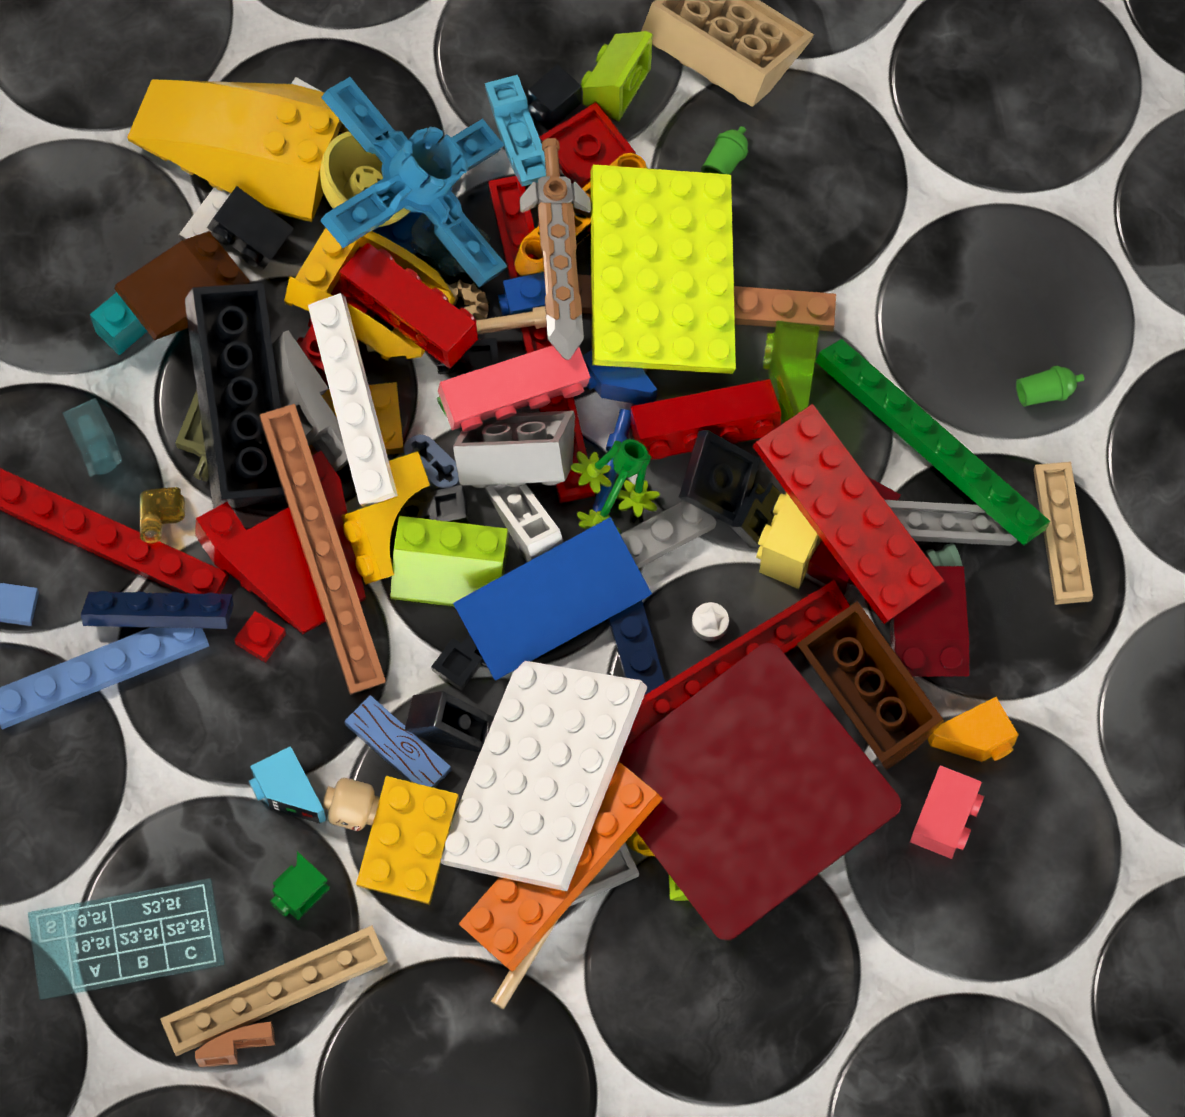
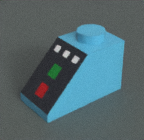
M291 746L250 766L254 778L248 782L258 801L265 798L269 808L319 824L326 821L324 809Z

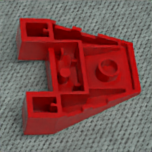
M320 450L313 454L312 458L359 601L362 602L366 598L362 577L356 568V557L351 542L346 538L343 529L344 522L341 516L348 514L341 479ZM228 501L196 518L195 536L214 565L223 572L226 570L240 581V585L243 588L259 596L267 603L271 610L302 634L326 622L289 507L248 530L245 529Z

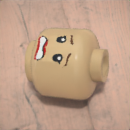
M341 778L336 783L335 788L327 787L322 807L328 810L327 818L332 825L360 831L366 824L372 825L378 808L379 797L374 795L375 792L372 785L349 778Z

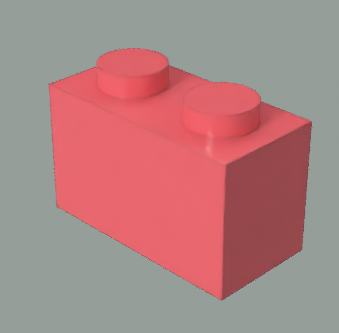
M940 765L913 831L910 843L952 859L956 848L964 850L972 830L965 827L969 814L977 817L985 797L978 794L982 782Z

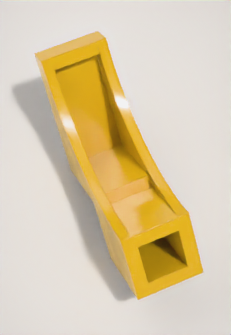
M418 451L389 461L398 496L341 516L344 522V534L348 541L351 542L356 557V568L363 577L365 585L394 575L390 558V537L394 521L402 506L411 496L421 489L430 486Z

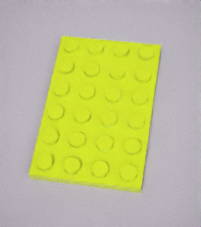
M593 164L590 171L592 365L733 374L736 369L731 175Z

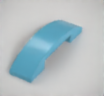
M518 75L485 83V89L501 140L519 183L522 187L530 185L532 182L538 183V179L546 176L545 156Z

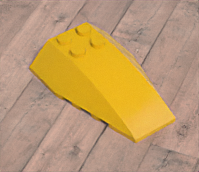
M152 79L127 138L131 143L165 161L170 160L179 165L181 170L190 175L196 174L207 180L209 185L220 191L225 190L232 193L235 187L238 186L272 212L312 222L323 196L320 180V167L323 155L330 142L337 137L338 133L348 132V129L321 98L325 92L294 84Z

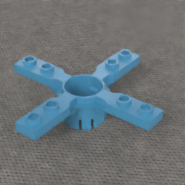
M351 77L329 88L321 98L364 150L375 154L382 162V180L327 212L320 220L342 248H345L387 222L395 213L405 208L411 212L424 213L434 225V234L479 288L507 268L505 262L462 212L460 201L452 193V186L464 173L498 153L504 146L503 142L483 118L453 137L446 134L439 143L437 142L442 138L443 131L436 127H429L428 132L427 128L417 130L408 140L402 131H395ZM429 174V179L422 185V183L427 179Z

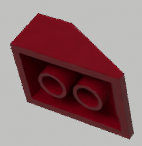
M934 566L944 582L890 620V645L912 677L969 676V630L964 566Z

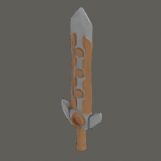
M547 138L542 142L546 176L538 179V183L532 182L520 197V211L523 213L535 208L536 204H538L540 245L543 253L546 293L547 336L549 342L561 356L569 360L584 339L576 262L577 245L574 208L590 213L591 202L590 197L576 182L572 184L571 179L560 177L559 142L556 138Z

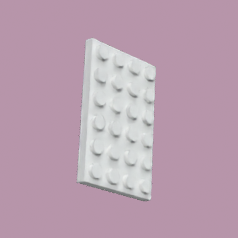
M524 661L512 673L453 817L450 831L445 841L441 863L446 866L567 891L647 686L641 680Z

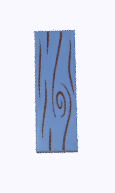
M371 695L345 720V725L409 782L435 788L451 772L450 765L416 735L406 731L405 725Z

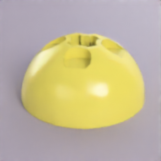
M349 131L340 134L330 142L321 162L320 180L322 190L333 209L383 179L381 172L382 162L375 154L366 152ZM403 208L378 227L391 225L403 219L411 211Z

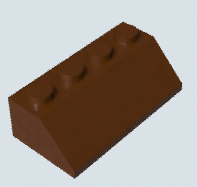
M858 601L797 643L805 658L886 771L915 751L944 722L941 715Z

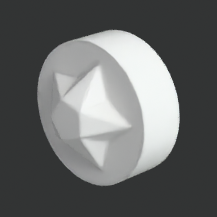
M708 602L696 608L692 617V628L699 638L705 641H715L722 638L727 632L729 617L727 611L721 605Z

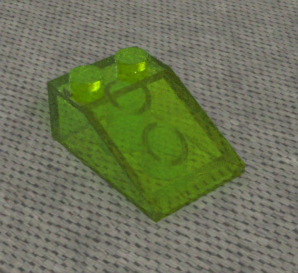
M777 321L775 333L767 334L763 369L770 370L769 379L781 409L783 423L808 407L819 326Z

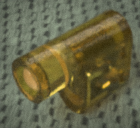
M178 487L151 489L140 494L141 540L146 543L158 542L162 538V524L177 523L185 518V499L181 495V489Z

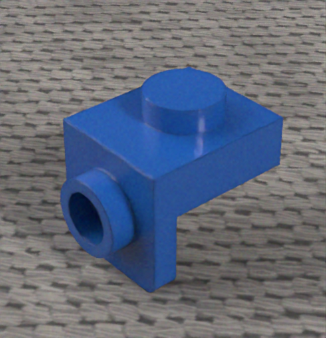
M544 272L503 281L504 294L498 295L502 316L533 312V308L545 306Z

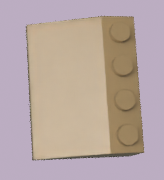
M655 0L651 4L642 31H648L653 34L652 45L667 52L678 59L684 66L692 68L706 77L711 83L719 85L733 94L739 101L747 103L752 107L772 90L814 36L813 33L760 0Z

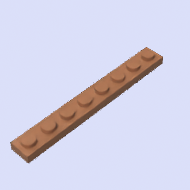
M578 275L582 313L592 314L591 275ZM734 286L735 324L834 331L836 294Z
M292 404L262 413L259 418L349 693L351 695L385 684L386 680L296 406Z

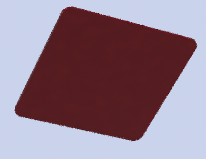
M764 643L758 646L623 748L619 758L620 763L663 798L636 829V832L712 932L721 940L736 938L895 817L901 808L899 795L782 650L773 643Z

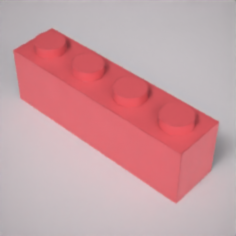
M552 345L441 381L438 393L451 429L462 428V431L466 432L482 426L483 420L496 417L497 421L510 418L517 414V409L530 406L532 410L541 408L551 402L550 398L562 394L564 398L577 396L584 392V387H587L591 377L580 347L577 348L571 359L566 360Z

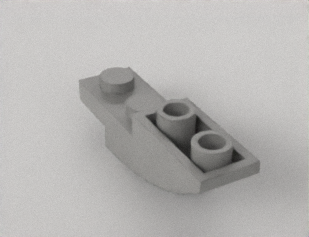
M287 330L272 344L281 408L295 404L308 445H312L317 452L321 450L335 472L340 471L349 462L337 417L322 397L329 388L292 334Z

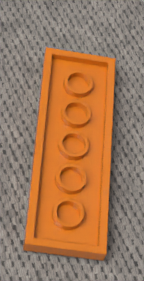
M618 761L568 890L562 891L499 877L461 920L459 925L513 972L663 798Z

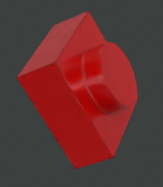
M254 611L234 639L235 645L266 663L285 637L286 630L257 611Z

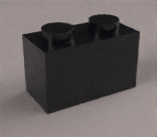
M238 186L235 187L207 226L219 243L225 246L230 244L240 252V256L245 262L254 267L260 266L262 269H265L294 229Z

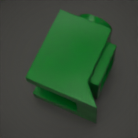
M297 851L296 866L293 867L291 865L273 882L274 888L272 891L274 897L270 900V903L284 917L290 913L298 921L330 889L326 884L328 880Z

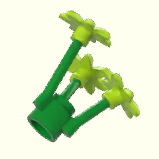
M627 439L622 443L615 441L611 449L601 459H599L596 452H593L589 459L582 452H577L576 456L579 463H573L570 467L574 472L582 474L578 481L580 486L589 483L592 491L596 494L600 492V485L610 487L612 485L611 481L603 474L610 471L611 467L606 464L612 459L614 470L619 475L601 511L596 513L594 510H590L589 515L583 512L577 513L578 518L581 520L579 523L581 528L589 529L609 518L608 514L616 498L623 500L619 504V510L625 511L633 506V512L636 517L642 515L643 508L652 512L657 511V506L652 501L659 498L660 493L657 491H647L648 482L645 480V475L652 457L648 454L646 447L642 443L633 439ZM637 474L635 485L629 480H626V478H630ZM623 484H624V487H625V490H626V491L621 490Z

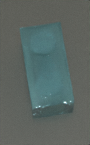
M96 398L62 413L72 441L90 477L95 474H106L115 469L117 464L123 462L114 434Z

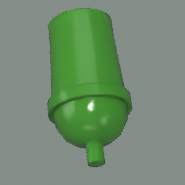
M741 126L738 131L730 129L720 133L715 139V145L708 158L701 167V172L730 175L738 163L748 154V141L744 136L746 129Z
M1057 365L1049 370L1017 379L1016 390L1022 406L1026 407L1055 400H1067L1075 392L1077 382L1084 381V375H1074L1070 369Z

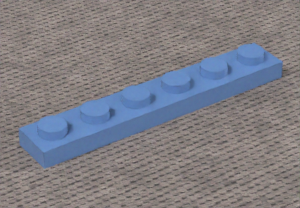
M150 627L0 687V726L2 729H5L209 647L203 628Z

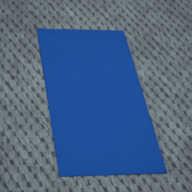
M609 517L457 600L453 604L496 681L516 670L524 661L536 659L652 595L613 520Z

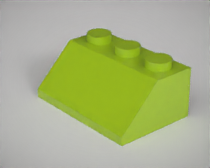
M399 516L393 552L392 568L394 575L391 579L390 598L454 606L453 603L504 575L509 545L508 528Z

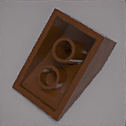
M207 231L182 240L118 282L114 289L152 338L157 340L188 328L185 298L192 288L249 284L250 281L213 234Z

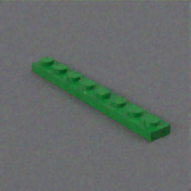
M843 339L838 340L819 352L815 362L1021 544H1027L1046 530L1050 523L1048 518Z

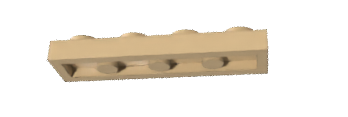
M1071 462L1035 465L1033 471L1040 512L1050 520L1048 527L1043 533L1055 605L1089 602L1093 598Z

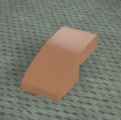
M264 1022L244 1026L207 1042L195 1051V1060L198 1066L209 1067L238 1064L237 1049L275 1045L272 1023Z

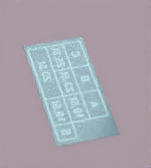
M211 878L28 912L40 1000L225 965Z

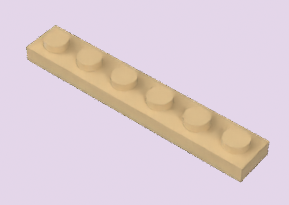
M371 925L160 1018L175 1055L179 1056L206 1044L222 1034L249 1025L388 963V960Z

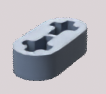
M421 434L414 435L408 439L404 447L405 455L414 453L416 447L419 450L427 448V457L430 462L421 455L420 458L430 487L434 491L460 485L456 462L433 439ZM438 467L444 474L451 471L452 481L449 482L444 479L439 482V473L435 468Z

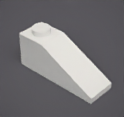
M492 484L485 487L486 493L526 562L564 542L560 529L526 484L518 487H511L507 484Z

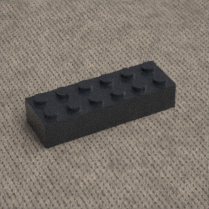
M264 283L194 287L185 298V307L213 509L227 501L232 508L285 503L287 500L259 418L262 413L281 408Z

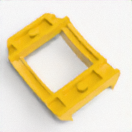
M327 228L324 229L296 277H289L284 299L285 304L289 306L295 305L309 311V304L333 296L331 292L340 279L339 271L354 256L359 246L363 247L368 242L376 249L383 248L389 252L394 258L395 263L403 269L410 268L415 271L421 278L422 283L430 289L437 288L447 296L449 303L453 305L455 302L454 295L439 272L398 244L370 231L345 248H342ZM347 303L356 339L381 354L383 359L388 361L390 357L406 356V359L423 356L425 350L396 328L390 331L367 314Z

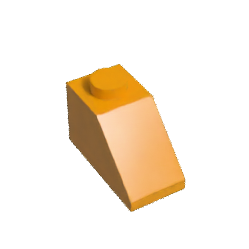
M994 697L942 723L928 737V742L931 747L980 762L991 757L996 761L1013 751L1012 747L1016 742L1018 733L997 697Z

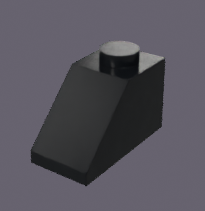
M443 691L417 694L412 696L405 730L431 743L480 752L494 717Z

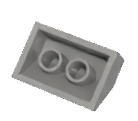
M574 411L517 413L510 418L499 421L496 420V417L483 420V425L474 430L461 431L453 445L460 485H472L475 488H485L492 484H507L511 487H518L526 483L542 482L544 485H556L566 480L571 470L570 466L573 464Z

